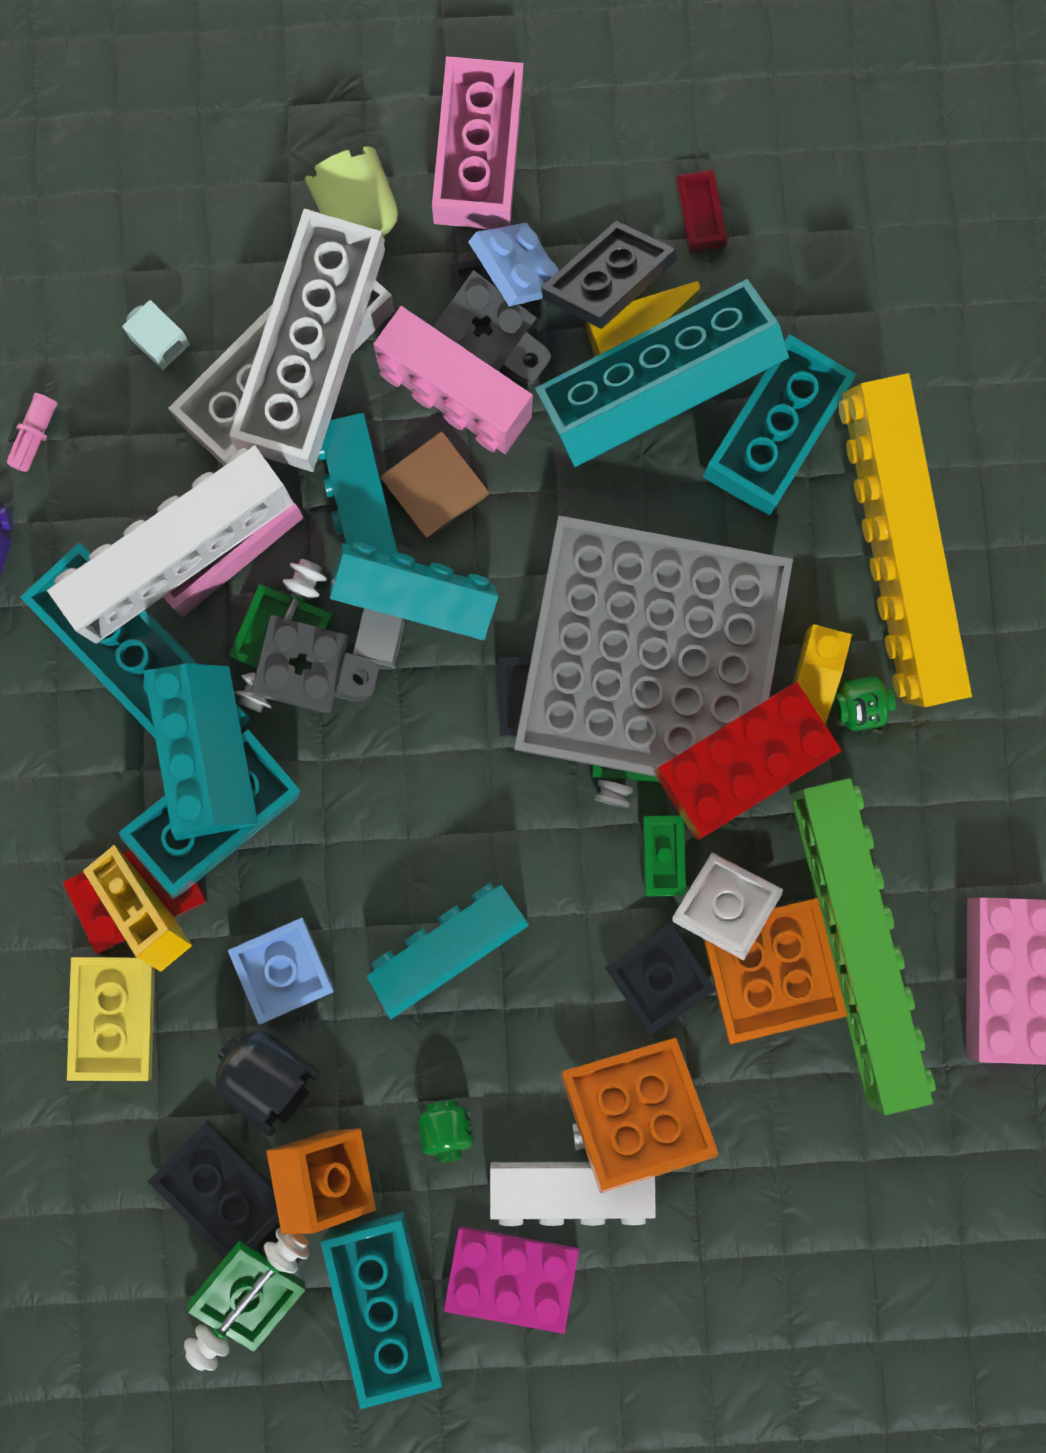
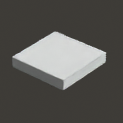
M712 852L674 914L673 922L744 960L780 899L783 889Z

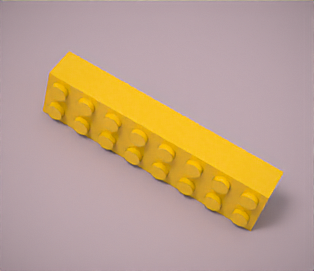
M907 373L861 383L841 393L843 400L839 401V414L842 423L848 425L850 440H847L846 443L847 455L850 463H855L858 479L854 481V490L858 502L864 505L866 518L862 520V530L866 542H871L874 558H870V571L874 581H879L881 597H878L877 605L881 619L887 622L889 635L885 637V646L889 658L894 659L897 672V674L893 675L895 693L898 698H902V703L921 707H929L972 697L910 374Z

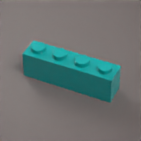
M364 413L330 420L318 458L319 461L326 459L329 473L322 476L328 498L335 496L338 511L331 512L336 534L344 533L345 542L348 545H352L355 541L363 542L375 547L377 553L391 556L393 552L398 551Z
M355 541L352 545L342 543L329 587L330 599L485 640L499 597L495 585L491 584L490 579L478 574H469L468 578L453 574L451 568L438 563H431L430 567L414 563V558L398 552H393L391 556L377 553L375 547L363 542Z

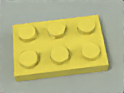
M71 957L67 1081H149L152 1079L154 967L137 957Z

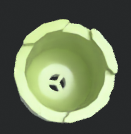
M363 147L362 151L364 154L351 157L349 150L340 152L317 164L314 167L317 172L314 178L312 176L305 177L308 188L321 214L382 231V236L389 233L397 222L398 211L396 202L375 148Z

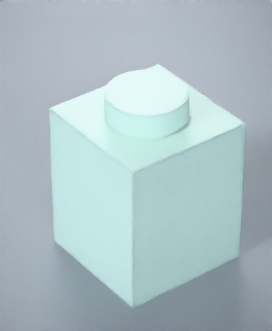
M151 300L144 306L140 305L134 308L127 316L126 323L122 326L129 338L162 371L190 345L183 331Z

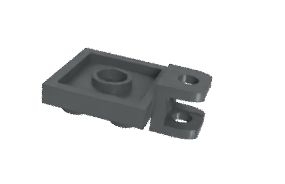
M474 270L433 326L436 330L497 371L502 369L515 380L525 385H533L551 359L548 349L527 333L537 318L519 304L508 306L498 288ZM484 317L488 318L491 321L489 327L493 330L492 334L488 336L483 333L480 337L473 334L475 326L472 324V321L475 318L478 320H482ZM526 357L532 358L536 366L533 368L526 367L523 359Z
M270 615L250 694L328 714L331 712L334 697L359 702L371 696L374 692L379 667L370 659L349 653L344 654L348 635ZM299 654L306 656V662L311 665L310 670H304L301 675L295 674V667L289 665V659H296ZM353 674L360 676L362 685L354 682Z

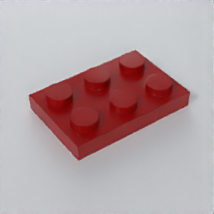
M131 850L123 853L174 918L208 902L199 881L173 901ZM84 872L63 881L95 954H100L126 941Z

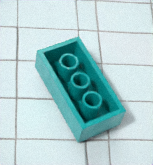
M790 334L784 341L789 358L766 370L703 474V478L768 517L777 506L831 418L839 401L842 400L841 393L848 390L857 375Z
M249 730L242 734L258 825L176 841L171 831L167 802L164 796L118 832L122 841L173 901L299 799L301 790Z
M405 1211L325 1232L320 1243L360 1409L442 1388L444 1371Z

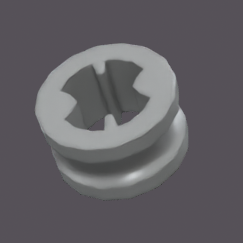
M598 781L601 791L598 795H595L594 800L609 805L629 808L630 803L627 801V796L633 793V788L614 782Z

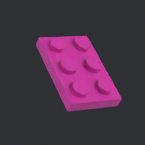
M459 1226L444 1312L565 1334L579 1249L577 1247Z

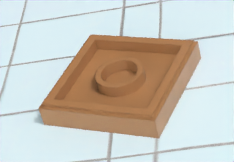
M442 431L380 476L381 482L427 541L489 495V491Z

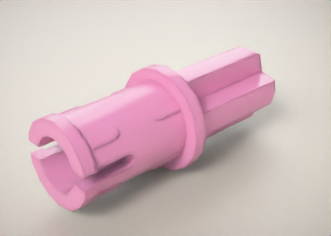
M34 393L23 423L18 424L16 427L19 433L7 459L9 466L23 472H27L30 469L41 441H46L47 439L45 431L58 405L56 401L42 394Z

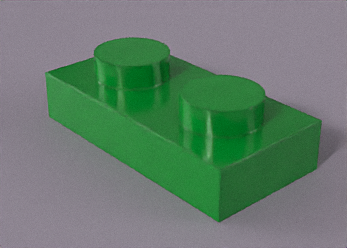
M644 816L645 896H686L685 839L682 816Z

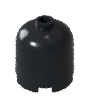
M254 1031L246 1034L238 1041L234 1038L230 1039L220 1050L217 1058L221 1060V1063L216 1072V1086L218 1092L226 1101L266 1136H272L276 1131L273 1124L278 1119L285 1124L310 1094L304 1088L310 1078L314 1081L318 1080L321 1070L275 1036L267 1032Z

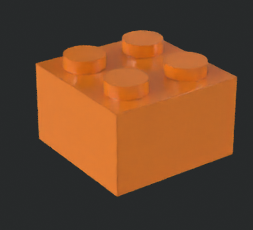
M361 1128L327 1131L266 1150L281 1234H313L376 1211Z

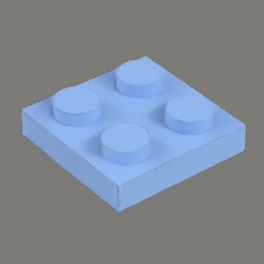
M527 223L478 231L468 241L508 306L543 299L541 287L558 272L557 266L550 260L541 246L536 233Z
M304 917L228 950L259 1025L335 992Z

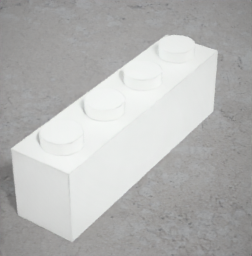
M491 1162L490 1219H499V1225L518 1226L523 1224V1219H540L541 1225L557 1226L563 1225L564 1219H580V1223L583 1225L595 1226L605 1224V1219L621 1218V1223L625 1225H643L646 1223V1218H655V1177L600 1194L590 1162Z

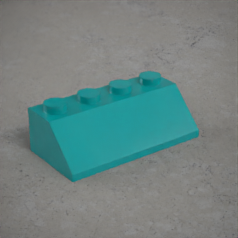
M185 663L145 670L144 677L169 820L175 840L258 825L229 666Z
M490 882L471 895L475 903L463 911L456 905L437 918L441 926L429 934L425 928H422L404 940L408 947L396 956L390 950L371 963L374 971L368 974L367 978L390 1020L529 926L502 884L494 888Z

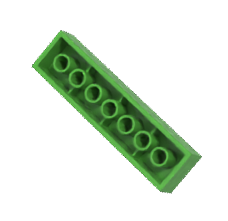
M849 778L790 794L815 898L819 900L847 1012L845 1019L867 1106L886 1116L933 1104L931 1092L936 1090L935 1081L930 1068H924L920 1051L925 1050V1042L920 1028L913 1025L910 1011L915 1009L914 999L909 986L903 985L900 970L904 969V959L899 946H893L890 930L894 929V920L889 906H883L879 891L884 889V881L879 866H873L869 850L874 848V842L869 826H863L859 811L864 808L861 791L858 786H853L852 780Z

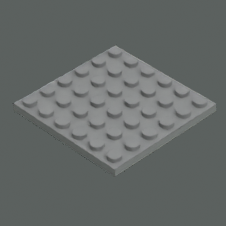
M558 515L514 750L657 777L653 772L657 767L769 699L793 559Z

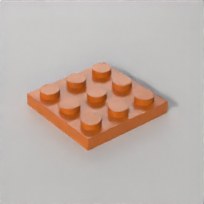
M818 898L775 907L744 960L703 939L729 1044L847 1017Z
M677 1038L562 1071L561 1079L600 1194L716 1158L719 1154Z

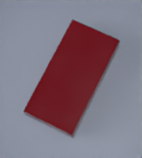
M714 169L676 175L675 183L688 252L726 247L728 240Z

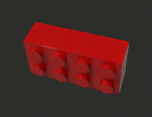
M796 681L657 767L653 772L693 836L698 840L842 750L800 684Z

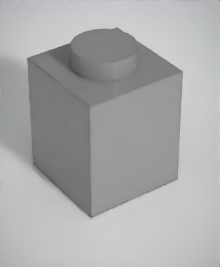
M364 608L353 655L370 659L378 665L395 668L405 626L404 619Z

